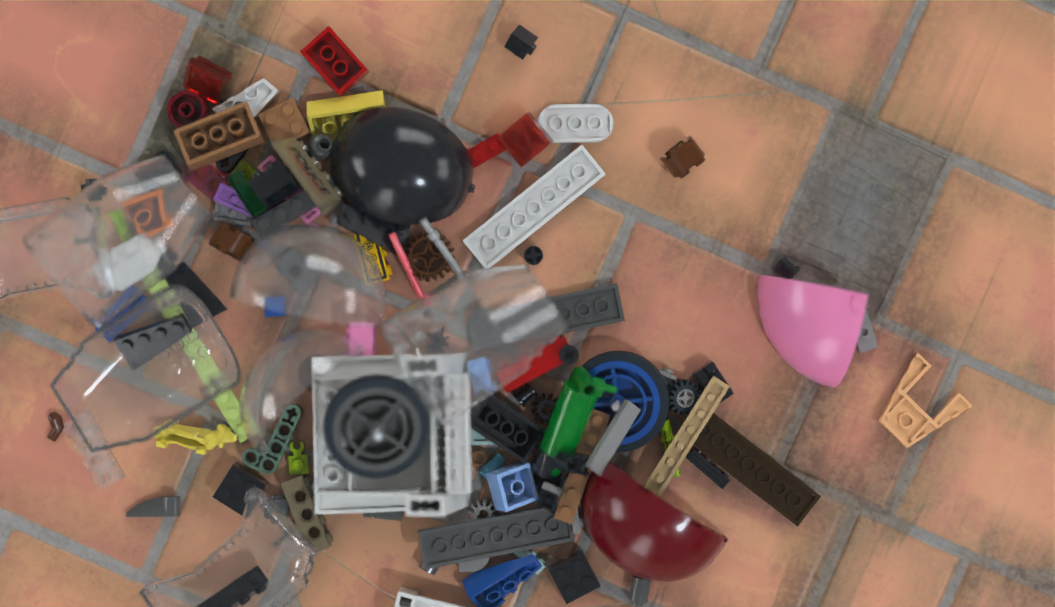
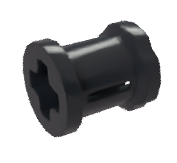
M784 256L774 269L781 271L787 276V279H792L800 267L794 266L787 260L788 257Z
M525 383V387L517 394H513L523 407L526 406V403L533 396L538 395L528 383Z

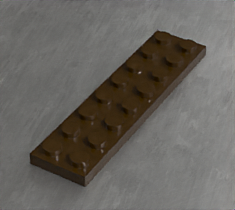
M714 413L693 444L695 448L797 527L821 497Z

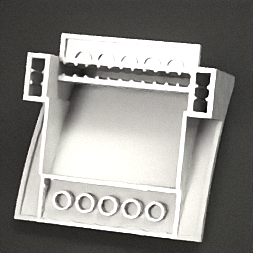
M468 353L312 357L315 514L406 511V516H446L470 506L472 472ZM372 374L388 375L410 385L422 399L429 418L428 439L421 455L404 471L385 478L361 477L344 469L331 455L325 442L323 431L325 413L335 393L348 382Z

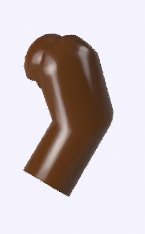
M51 412L48 415V420L52 430L47 437L55 442L65 425L60 414Z

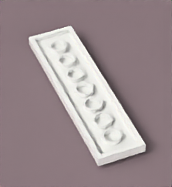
M581 145L466 237L463 242L487 271L606 174L584 146Z

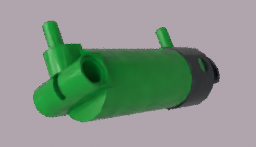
M583 366L575 367L569 379L564 382L541 442L530 464L531 469L535 472L533 479L539 495L542 483L547 482L555 486L554 481L561 482L564 475L568 476L569 472L555 466V456L560 451L576 453L598 397L601 398L603 391L613 394L617 391L616 386L605 384L604 379L590 376L587 369Z

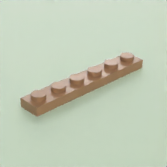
M593 409L577 452L587 455L592 454L605 432L610 414ZM569 473L554 515L555 519L569 524L573 523L589 474L588 476Z

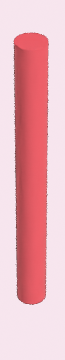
M396 232L389 233V238L419 302L425 301L426 296L417 277L413 276L414 271L411 269V264Z

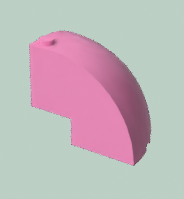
M759 275L757 296L759 314L764 331L776 352L799 374L821 385L832 388L837 387L844 378L852 360L864 318L868 294L792 279Z

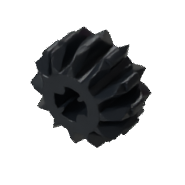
M542 393L543 400L536 396L535 399L539 403H531L533 407H537V409L531 410V414L538 413L534 420L536 421L542 417L540 421L542 425L545 419L549 422L558 397L552 401L553 393H550L549 399H546V394ZM544 404H548L549 407L552 406L548 414L541 410L544 408Z

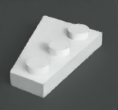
M263 78L244 89L238 95L227 99L221 105L215 106L212 110L218 113L247 101L256 119L258 114L267 107L280 91Z

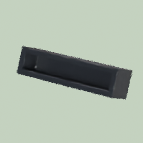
M692 448L686 455V458L723 489L730 481L728 479L729 476L725 472L721 473L719 471L720 468L716 464L712 465L708 457H703L701 451L697 448L696 450Z

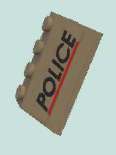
M296 138L275 140L271 143L278 152V156L323 216L343 203L340 198L343 196L337 187L332 188L329 184L331 181L330 177L325 171L320 172L317 168L320 164L314 156H308L306 153L308 148L302 140L298 142Z

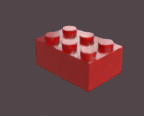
M330 26L300 51L340 97L345 95L369 73L368 69Z

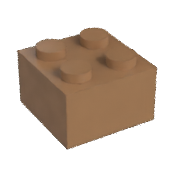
M294 98L258 114L271 142L289 138H296L297 141H300L312 135Z

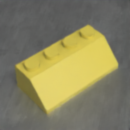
M383 90L307 102V118L312 137L317 134H325L334 143L340 129L350 118L369 109L386 107Z

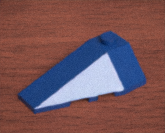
M532 554L476 571L463 579L462 583L469 598L477 607H499L505 602L504 598L510 592L514 593L518 590L516 587L518 584L527 581L542 565L536 556Z

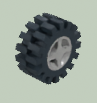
M679 378L677 381H671L673 385H667L669 387V409L677 414L685 415L686 413L688 415L697 402L698 395H701V391L698 390L699 387L693 382Z

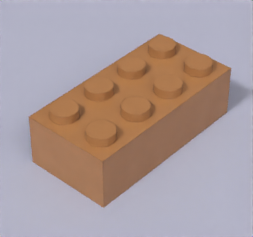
M247 101L174 130L186 163L191 171L264 143Z

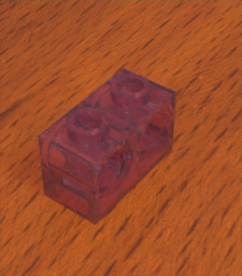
M211 164L194 171L190 169L184 179L211 200L216 192L212 189L213 182L219 181L231 186L227 182V176L222 172L218 174L212 170L214 166ZM200 169H204L206 173L202 179L197 177V172Z

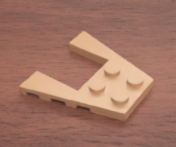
M919 353L914 354L878 420L905 448L910 447L933 430L940 428L944 423L972 407L958 392L931 418L906 394L931 367Z

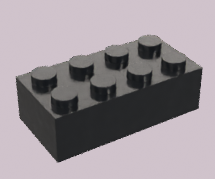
M479 388L470 402L471 429L525 464L543 437L545 430L482 388Z

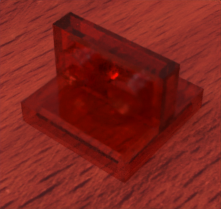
M199 55L196 59L192 57L188 61L183 87L217 105L222 91L232 79L233 73Z

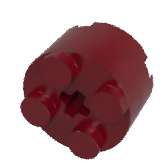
M183 90L169 99L167 115L175 126L181 128L208 117L210 109L207 101L202 96L190 90ZM186 109H192L191 113H185Z

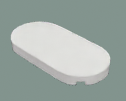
M553 104L546 107L540 113L537 120V128L540 135L551 143L601 142L611 134L614 126L612 114L600 104Z

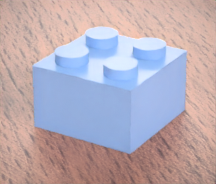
M518 461L486 473L495 510L508 512L538 500L530 463L526 462L524 464Z

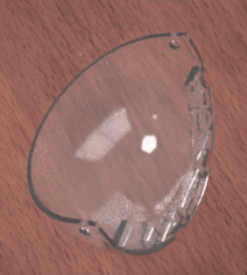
M313 223L284 226L271 231L257 240L241 258L235 270L229 297L261 308L310 319L362 327L382 326L387 303L381 270L369 250L360 241L343 230Z

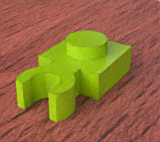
M304 441L300 442V449H296L294 442H290V449L294 453V455L288 456L290 475L310 473L308 454H303L302 452L305 448Z

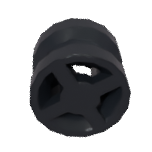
M530 246L524 252V259L530 265H537L543 259V252L537 246Z
M565 345L560 349L559 357L563 363L571 365L578 360L579 352L574 346Z

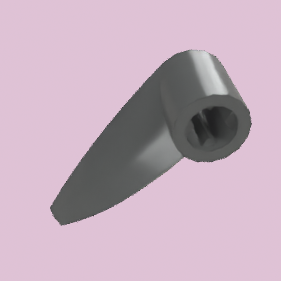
M165 496L144 501L127 511L126 517L180 516V496Z

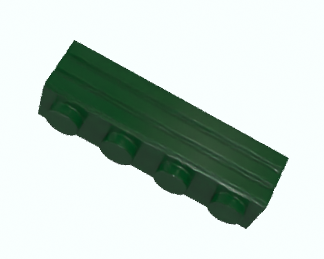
M240 169L227 177L253 219L266 211V206L259 200L248 183L245 174Z

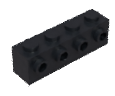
M257 565L196 607L243 606L251 600L250 597L264 592L267 589L269 580Z

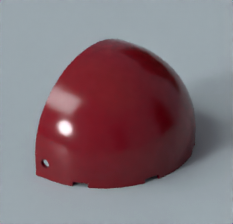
M610 461L601 476L593 471L589 474L581 497V512L586 529L601 553L614 565L629 574L646 580L660 582L678 581L692 577L707 568L720 554L729 540L725 535H720L713 529H709L638 483V481Z

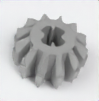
M484 498L483 504H481L480 500L476 499L477 506L471 503L470 507L473 510L467 511L468 515H472V517L468 518V521L480 519L478 516L480 515V510L488 512L486 517L499 515L494 513L498 510H495L494 507L491 508L493 501L486 504L487 498Z

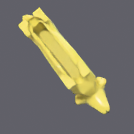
M174 423L167 424L160 429H155L156 447L167 448L168 444H178L185 448L196 450V453L205 455L207 450H212L217 445L223 448L225 443L238 440V435L234 434L232 429L225 424H218L216 430Z

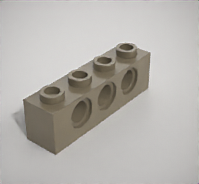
M301 474L283 481L281 487L308 556L329 548L332 545L333 537L329 530L326 531L324 514H315V495L312 494L310 489L312 488L310 478L306 477L305 474ZM297 491H303L306 494V499L299 500L296 496ZM304 509H310L313 512V517L306 518L303 514ZM317 527L320 531V534L318 536H313L310 532V528Z

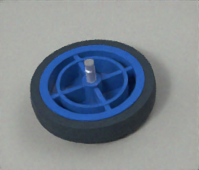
M628 351L605 352L585 362L582 366L587 369L590 376L602 378L605 380V384L617 387L615 394L603 391L601 398L598 397L594 407L596 410L610 414L606 429L625 399L641 410L615 452H627L638 449L655 438L664 426L669 412L668 388L659 370L644 357Z

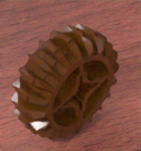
M424 231L420 232L421 238L414 234L413 236L416 241L413 242L409 239L408 242L412 246L411 248L405 247L406 250H409V254H405L409 257L411 269L415 270L413 276L419 273L420 281L426 276V282H430V276H433V280L437 281V274L444 278L442 271L450 272L446 268L449 265L442 254L433 251L432 241L425 236ZM443 235L440 239L444 241L446 236ZM427 240L425 250L421 253H414L417 245ZM447 241L445 243V246L447 247L451 244V242ZM430 246L431 254L434 253L435 256L439 257L431 258L428 266L427 258L424 259V257H419V255L427 254ZM449 248V252H453L454 248ZM413 259H422L425 262V272L415 265ZM435 260H444L438 270L431 272L432 263Z

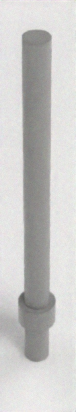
M426 217L422 218L419 222L427 232L426 235L429 240L433 241L479 309L481 311L487 310L488 307L440 239L437 229L432 227Z

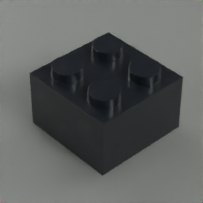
M281 160L271 163L267 170L262 173H256L248 181L259 200L268 209L301 188L290 170Z
M236 462L228 471L214 493L213 498L246 517L269 482Z
M582 549L548 566L549 572L566 604L601 587Z

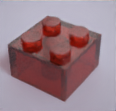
M530 111L497 137L521 168L554 141Z

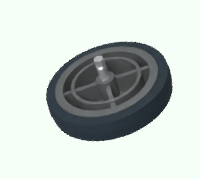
M382 374L366 375L348 382L335 393L324 417V438L333 458L347 471L366 478L390 477L410 467L424 450L429 433L428 413L418 393L404 381Z

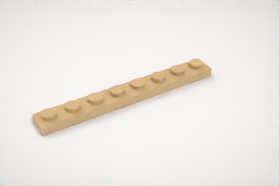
M712 376L644 484V487L659 497L662 495L730 385Z

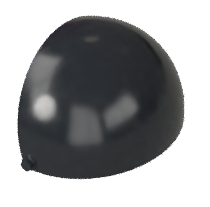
M381 107L358 113L342 126L333 145L330 158V174L335 187L357 209L384 221L417 225L421 224L419 221L424 217L427 218L429 223L445 219L463 205L468 193H474L475 185H472V160L462 141L439 121L413 110Z

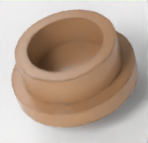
M476 448L471 451V464L474 467L480 468L488 462V454L484 449Z

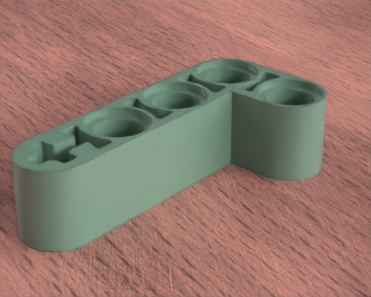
M296 403L286 406L266 450L262 451L255 447L247 449L242 454L243 463L264 474L275 472L303 415L302 407ZM295 408V412L298 414L293 416L291 421H287L291 416L289 410ZM282 425H287L290 428L288 435H284L281 432ZM274 442L281 444V452L274 451ZM249 452L255 453L256 460L254 462L248 459L247 455ZM266 460H271L274 463L273 469L270 470L265 467Z

